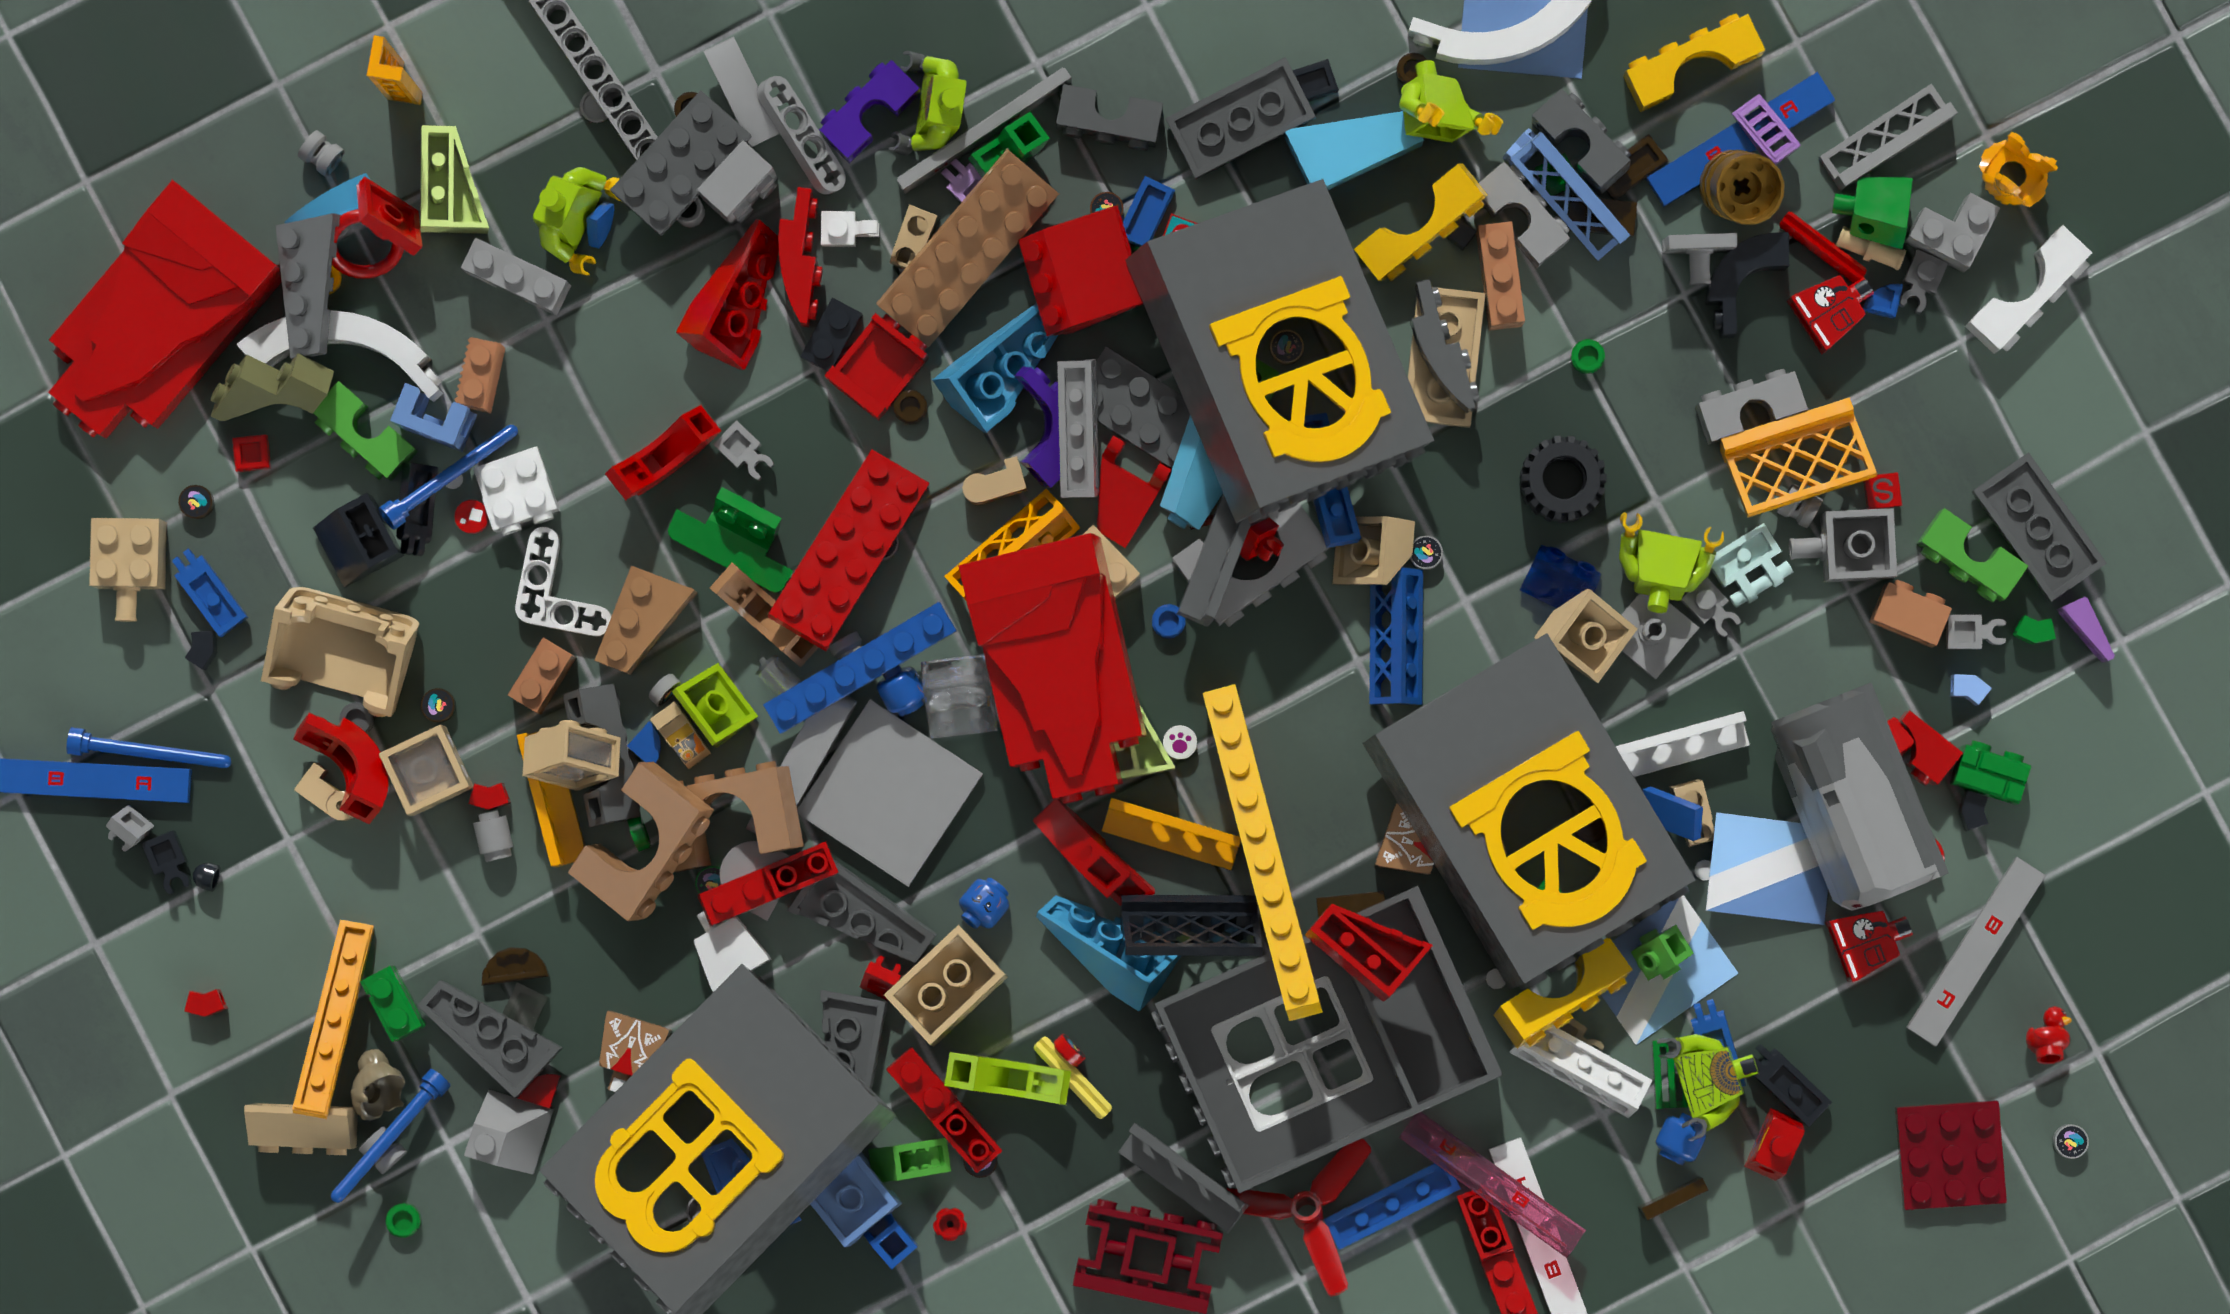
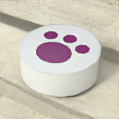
M1178 725L1166 732L1163 746L1170 757L1182 760L1194 753L1197 746V738L1190 728Z

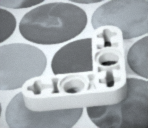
M548 527L535 529L528 540L515 604L517 616L523 622L531 625L593 637L604 636L612 617L607 609L597 605L551 597L560 551V538L554 530ZM544 533H548V538L554 541L552 547H546L544 554L545 558H551L550 564L541 560L531 561L533 554L540 557L541 546L536 544L537 538H543ZM542 566L546 569L547 579L543 584L534 585L530 582L529 572L533 567ZM526 587L535 591H545L543 597L536 594L535 605L540 607V612L533 613L532 618H527V612L522 610L524 604L528 605L532 596L530 593L525 594ZM563 605L571 607L574 612L572 621L566 625L559 624L555 619L556 610ZM580 608L586 609L583 615L588 617H595L597 612H601V618L606 620V625L599 626L598 631H594L592 624L582 622V628H576L580 620Z

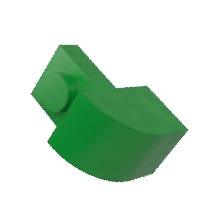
M1028 112L1006 126L996 139L972 153L968 160L983 178L1006 149L1025 164L1042 150L1050 138L1032 113Z

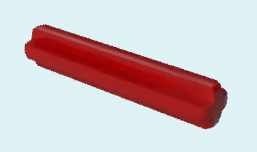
M1788 212L1780 221L1779 226L1781 229L1789 232V235L1851 282H1856L1866 274L1867 269L1793 212Z

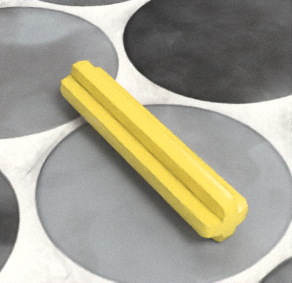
M1042 1037L1034 1045L1033 1048L1036 1053L1051 1068L1071 1071L1069 1088L1097 1118H1104L1112 1110V1105L1076 1067L1072 1066L1061 1056L1048 1037Z

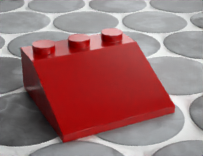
M1112 206L1042 229L1018 240L1046 336L1074 333L1143 304L1125 261L1132 255L1118 206Z

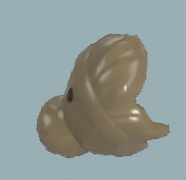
M372 1049L364 1052L358 1061V1069L360 1071L353 1081L350 1092L356 1114L362 1120L372 1121L380 1118L383 1111L389 1112L396 1107L404 1106V1103L401 1101V1093L405 1080L399 1070L390 1066L389 1060L382 1051Z

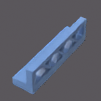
M1539 132L1510 158L1513 164L1597 261L1618 243L1621 244L1630 236L1627 230L1542 132ZM1534 146L1544 157L1543 171L1528 170L1520 161ZM1547 161L1556 172L1547 171ZM1532 174L1542 175V184ZM1546 175L1561 176L1566 182L1565 196H1550L1545 190ZM1569 187L1578 197H1569ZM1555 200H1564L1563 210ZM1568 201H1580L1587 206L1586 222L1572 221L1567 215ZM1591 212L1600 223L1591 222ZM1576 225L1586 226L1585 235ZM1590 226L1605 227L1613 238L1601 249L1597 250L1589 241Z

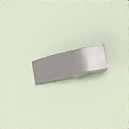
M734 36L704 50L703 52L738 123L752 136L748 141L749 146L753 147L780 134L758 99V85Z

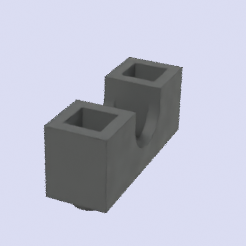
M1063 85L1056 121V128L1062 130V135L1077 139L1082 138V134L1095 136L1096 142L1114 145L1115 140L1127 142L1129 148L1140 151H1147L1148 146L1156 147L1163 110L1162 102L1130 97L1125 114L1118 119L1108 120L1101 117L1095 109L1097 90Z
M1561 88L1532 114V124L1539 132L1545 135L1554 147L1568 137H1579L1587 142L1590 150L1578 162V173L1601 195L1630 169L1631 160L1628 157L1631 154L1620 141L1617 140L1614 143L1606 135L1608 130L1597 117L1594 116L1591 119L1583 111L1585 106L1574 93L1568 95Z

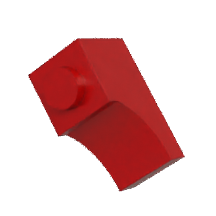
M1910 710L1906 711L1899 718V722L1914 739V744L1911 747V758L1906 764L1912 769L1910 775L1924 786H1927L1928 783L1932 786L1938 785L1963 752Z

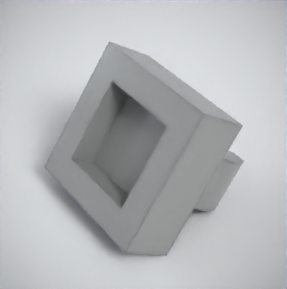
M127 805L112 816L106 827L110 830L108 839L113 840L118 836L125 842V845L122 847V850L125 852L147 837L154 828V825L130 805Z

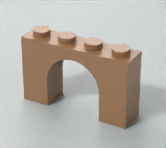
M776 761L756 764L757 771L746 773L745 768L725 771V778L715 779L714 774L703 775L694 778L695 784L685 786L709 806L718 797L726 793L733 794L744 801L753 816L760 854L774 853L804 846L789 766L777 767ZM705 832L696 837L690 846L692 848L691 854L682 864L677 866L674 872L711 866Z
M655 762L638 763L621 791L649 812L657 824L659 846L653 860L643 869L636 870L626 865L602 844L585 845L568 872L627 921L643 920L654 911L656 907L655 900L660 892L666 890L674 879L673 872L679 864H682L692 852L690 846L696 837L706 831L710 824L709 817L714 811L713 808Z

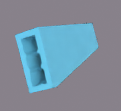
M1403 111L1294 128L1286 131L1284 135L1306 184L1323 179L1328 190L1421 147L1424 142L1422 137L1406 135Z
M1190 415L1160 507L1170 513L1167 519L1178 527L1185 529L1189 525L1199 530L1223 494V491Z

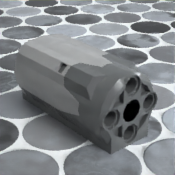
M1872 683L1865 684L1771 722L1772 727L1770 730L1777 745L1776 762L1832 900L1835 903L1853 911L1886 900L1949 873Z

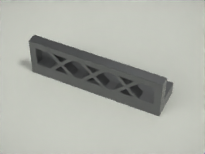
M1224 493L1218 504L1177 611V615L1206 627L1216 617L1251 525L1248 519L1235 522Z
M1134 1123L1129 1130L1132 1134L1118 1153L1227 1233H1230L1249 1205L1143 1127Z

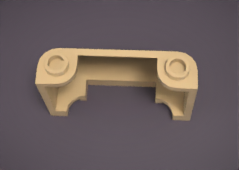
M305 587L291 588L274 609L261 681L269 683L272 687L280 690L290 689L292 686L297 685L300 680L364 697L362 705L371 715L392 717L397 707L416 641L419 622L413 617L318 590Z

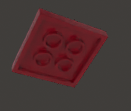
M1998 1100L1895 1107L1903 1210L2007 1203Z

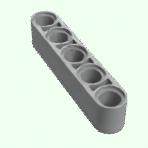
M846 696L808 718L783 760L781 766H789L797 809L850 718L857 700ZM752 816L746 829L756 834Z

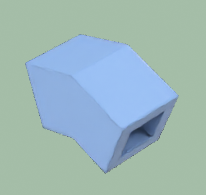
M1528 128L1505 153L1503 159L1509 165H1514L1510 158L1534 138L1536 134ZM1534 146L1520 159L1524 165L1537 151L1536 147Z
M1951 675L1950 697H1965L1975 706L1979 705L1992 689L1976 675Z

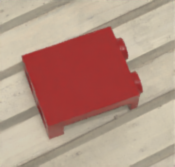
M875 313L871 317L869 325L835 367L832 365L824 376L828 382L880 421L892 406L896 397L904 391L928 361L929 356L924 352L927 346L917 337L911 335L909 338H906L898 331L901 325L887 314L881 318Z

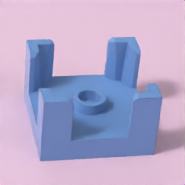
M405 383L390 421L401 429L463 452L477 414L471 412L469 407L456 402L451 404L445 421L424 414L429 398L421 393L419 388Z
M862 1152L810 1204L844 1247H850L863 1236L864 1232L902 1204L897 1195L892 1190H888L871 1169L869 1160Z

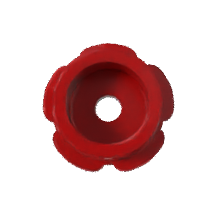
M957 1208L941 1209L936 1214L937 1219L933 1223L935 1233L941 1235L946 1241L956 1240L967 1229L964 1214ZM948 1221L953 1222L952 1227L947 1226Z

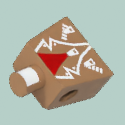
M1396 803L1374 866L1429 875L1434 863L1401 807Z
M607 1011L599 1066L613 1070L608 1090L616 1092L670 1037L672 1030L617 1012Z

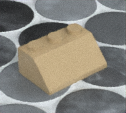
M958 925L888 990L884 996L917 1032L934 1047L1006 980L1008 976Z
M255 1103L244 1106L248 1144L258 1146V1152L279 1153V1146L292 1147V1153L313 1154V1148H326V1155H347V1149L356 1148L358 1114H356L353 1107L330 1106L327 1119L295 1114L292 1111L293 1105Z

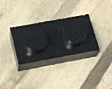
M832 297L800 357L828 372L832 365L835 367L863 314Z

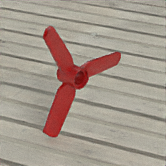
M1362 1138L1344 1146L1312 1181L1310 1191L1299 1192L1293 1198L1280 1193L1245 1190L1239 1193L1237 1189L1226 1188L1249 1205L1243 1214L1277 1220L1293 1217L1295 1224L1304 1230L1303 1240L1323 1286L1330 1297L1340 1295L1348 1289V1282L1330 1229L1322 1222L1324 1216L1322 1206L1335 1201L1371 1154V1147ZM1304 1205H1312L1316 1208L1315 1212L1310 1216L1305 1217L1298 1214L1299 1209Z

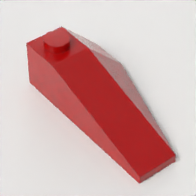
M755 220L690 303L676 333L696 350L739 370H745L759 343L761 330L757 328L761 310L766 311L768 300L764 299L767 281L774 274L779 250L778 235L761 220Z

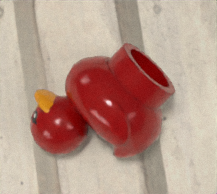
M2054 1006L2047 1009L2043 1015L2046 1027L2037 1029L2031 1027L2026 1034L2027 1047L2036 1054L2037 1062L2042 1064H2053L2064 1059L2063 1051L2070 1043V1035L2063 1027L2071 1023L2072 1019L2066 1016L2062 1008Z

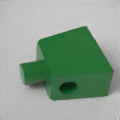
M1861 177L1857 180L1854 196L1835 193L1832 213L1852 216L1850 234L1852 236L1903 249L1913 178Z

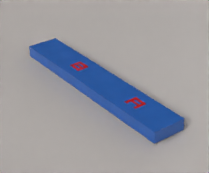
M1816 72L1767 104L1790 130L1832 104L1835 98L1819 73ZM1758 108L1745 116V118L1749 122L1762 111ZM1765 118L1753 126V128L1757 132L1770 122ZM1736 122L1648 176L1646 181L1662 206L1665 207L1700 185V177L1704 167L1715 155L1726 150H1744L1753 153L1757 149ZM1773 128L1761 138L1766 142L1776 135L1777 131Z
M0 758V793L190 803L192 769Z

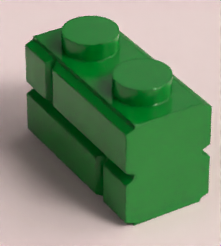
M1972 741L1971 746L1967 744L1962 745L1960 750L1963 754L1956 761L1950 784L2013 805L2019 804L2031 769V765L2023 763L2024 756L2005 751L2004 755L2001 756L1991 752L1992 746L1978 741Z
M388 966L360 981L366 994H370L369 1000L391 1042H397L427 1026L396 966Z

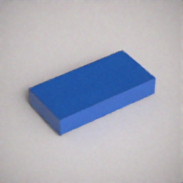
M1144 176L1123 221L1130 245L1140 248L1147 241L1153 240L1175 193L1174 189Z
M1651 786L1643 789L1644 795L1666 831L1692 841L1701 838L1703 806Z

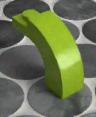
M950 1052L944 1086L1066 1105L1071 1071L1017 1061Z

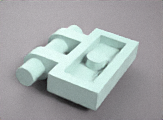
M1764 523L1716 552L1711 570L1721 586L1724 588L1735 581L1739 587V591L1729 596L1735 608L1746 601L1749 604L1758 599L1757 595L1772 585L1773 587L1779 586L1784 582L1783 578L1793 573V569L1787 561L1777 567L1772 562L1771 558L1782 551ZM1761 565L1765 574L1750 583L1745 574Z

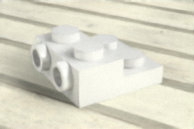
M537 446L473 468L491 527L496 533L501 531L502 535L505 536L522 530L521 524L532 520L535 525L552 520L554 518L552 513L560 511Z

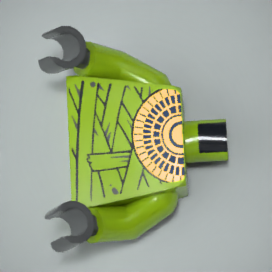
M905 51L903 54L910 56V64L908 67L901 66V69L913 73H921L923 71L925 73L915 135L910 137L895 131L890 136L899 141L895 147H889V150L903 156L909 155L912 150H936L946 145L960 128L967 84L966 80L958 79V69L952 61L929 56L925 57L921 53Z
M1694 1034L1675 1039L1660 1038L1657 1043L1668 1044V1053L1659 1055V1057L1663 1059L1673 1058L1692 1118H1694L1682 1124V1128L1692 1125L1696 1130L1695 1136L1689 1138V1141L1703 1137L1707 1131L1724 1123L1740 1105V1095L1744 1093L1740 1080L1759 1074L1753 1054L1734 1060L1730 1047H1723L1722 1043L1717 1039Z

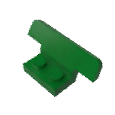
M723 487L715 498L713 511L706 524L676 509L668 528V534L673 540L726 568L733 563L756 584L772 592L783 590L794 573L790 568L766 556L778 535L782 518Z

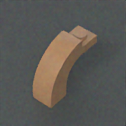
M733 563L727 567L710 587L713 592L800 668L818 649L816 645L768 618V613L776 601Z

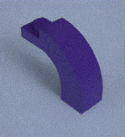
M1022 367L1014 377L1040 405L1044 414L1045 427L1040 442L1020 463L1041 486L1051 488L1060 480L1058 382H1054L1049 387L1050 379L1038 367L1035 369L1032 367Z

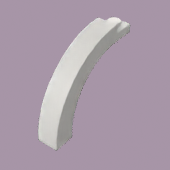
M1551 0L1542 10L1529 19L1512 27L1491 32L1457 31L1413 17L1408 36L1414 37L1413 42L1424 47L1431 48L1433 44L1438 45L1435 59L1466 65L1505 63L1523 58L1553 43L1580 19L1590 6L1592 0Z
M331 311L327 344L356 345L373 350L398 364L433 402L444 394L438 387L442 383L439 377L429 367L425 371L422 369L432 359L401 332L367 316L350 312ZM286 317L268 323L250 333L237 343V346L245 355H249L273 367L279 361L290 356Z

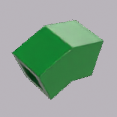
M2024 615L2020 618L2013 633L2014 637L2031 645L2056 639L2052 618L2037 621Z

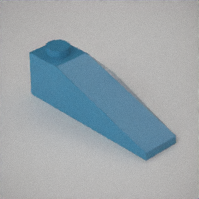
M1035 303L954 361L932 381L955 411L983 433H987L1011 413L1016 405L1015 400L1022 391L1023 386L1014 375L1022 367H1032L1035 369L1041 358H1045L1058 335L1046 336L1038 305Z
M1057 895L1043 906L1036 915L1044 926L1112 995L1137 1011H1140L1157 995L1181 957L1178 955H1125L1120 918L1115 917V920L1112 921L1096 915L1093 908ZM1157 931L1153 932V934L1161 936ZM1140 939V940L1136 941L1135 943H1147V942H1145V941H1143V940Z

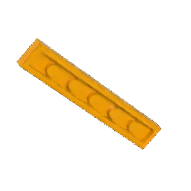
M340 919L292 1111L295 1114L323 1119L328 1117L361 986L360 981L363 978L375 930L374 925Z

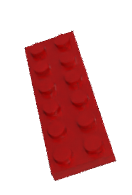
M871 449L771 608L768 618L822 650L827 651L927 491L930 483Z

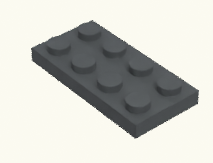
M1286 57L1165 119L1195 178L1198 179L1285 135L1286 131L1298 128L1316 119V116Z
M700 90L610 191L655 232L662 236L700 195L697 189L742 140L747 143L752 136Z
M1105 347L1096 361L1097 422L1172 469L1190 417L1183 396L1113 350Z
M2029 452L1972 491L1974 497L2017 558L2028 565L2026 571L2048 602H2052L2107 564Z

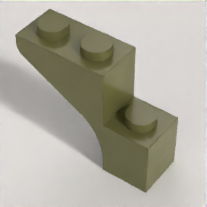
M297 353L290 364L285 362L280 370L246 355L239 365L234 363L225 378L226 383L224 385L219 383L211 397V401L215 403L211 417L220 421H226L272 404L292 405L313 414L328 394L334 371Z

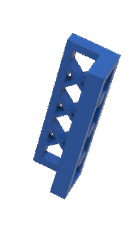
M1401 568L1392 578V588L1387 596L1382 592V585H1370L1369 704L1422 705L1423 570ZM1386 610L1391 614V624L1387 629L1382 626V615ZM1386 643L1391 648V658L1387 663L1381 658V650ZM1386 677L1391 682V697H1381V683Z

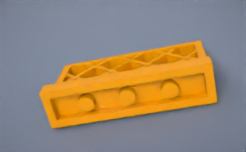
M1850 397L1721 438L1720 452L1724 463H1727L1747 518L1877 477V471L1854 416V407ZM1847 426L1850 427L1853 434L1849 446L1831 439L1835 430ZM1813 438L1823 443L1817 456L1799 449L1803 440ZM1855 443L1857 444L1859 451L1853 448ZM1828 445L1845 452L1838 466L1821 459ZM1780 448L1791 453L1784 466L1767 459L1772 450ZM1849 455L1863 460L1866 470L1853 473L1843 467ZM1795 456L1812 462L1806 476L1789 469ZM1748 458L1759 464L1751 477L1739 472L1735 462ZM1817 465L1835 472L1830 481L1820 483L1811 479ZM1763 466L1780 473L1774 486L1757 479ZM1785 475L1802 482L1797 492L1789 494L1778 489ZM1743 481L1748 483L1746 488L1744 487ZM1753 485L1770 493L1766 502L1751 505L1748 494Z

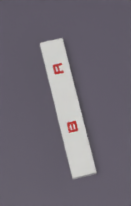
M1521 1137L1488 1149L1550 1314H1587ZM1516 1191L1530 1199L1524 1208L1512 1200Z

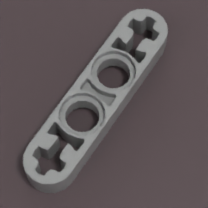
M773 76L762 81L757 89L758 99L813 187L819 193L826 195L840 190L845 184L846 174L791 85L781 76ZM777 87L779 93L776 97L772 98L769 92L772 88ZM786 102L789 104L788 107L780 111L777 108ZM788 112H792L798 117L800 125L797 130L787 126L785 117ZM806 141H811L816 145L818 153L815 159L809 158L805 154L804 144ZM824 160L825 164L817 169L814 167V164ZM831 173L834 178L831 180V183L826 184L824 178L827 174Z

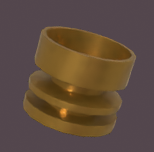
M1726 150L1715 155L1705 165L1700 177V194L1704 205L1713 214L1740 224H1758L1769 219L1779 209L1784 197V180L1780 169L1770 159L1744 150ZM1735 180H1738L1737 183L1741 186L1739 191H1735L1736 187L1733 185Z

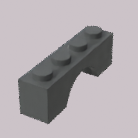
M608 684L583 688L563 694L568 720L577 721L581 727L588 729H605L607 734L621 738L619 776L593 785L583 794L589 827L624 822L641 817L640 805L621 791L634 771V767L628 755L626 745L627 732L622 725L620 698L616 693L615 685Z

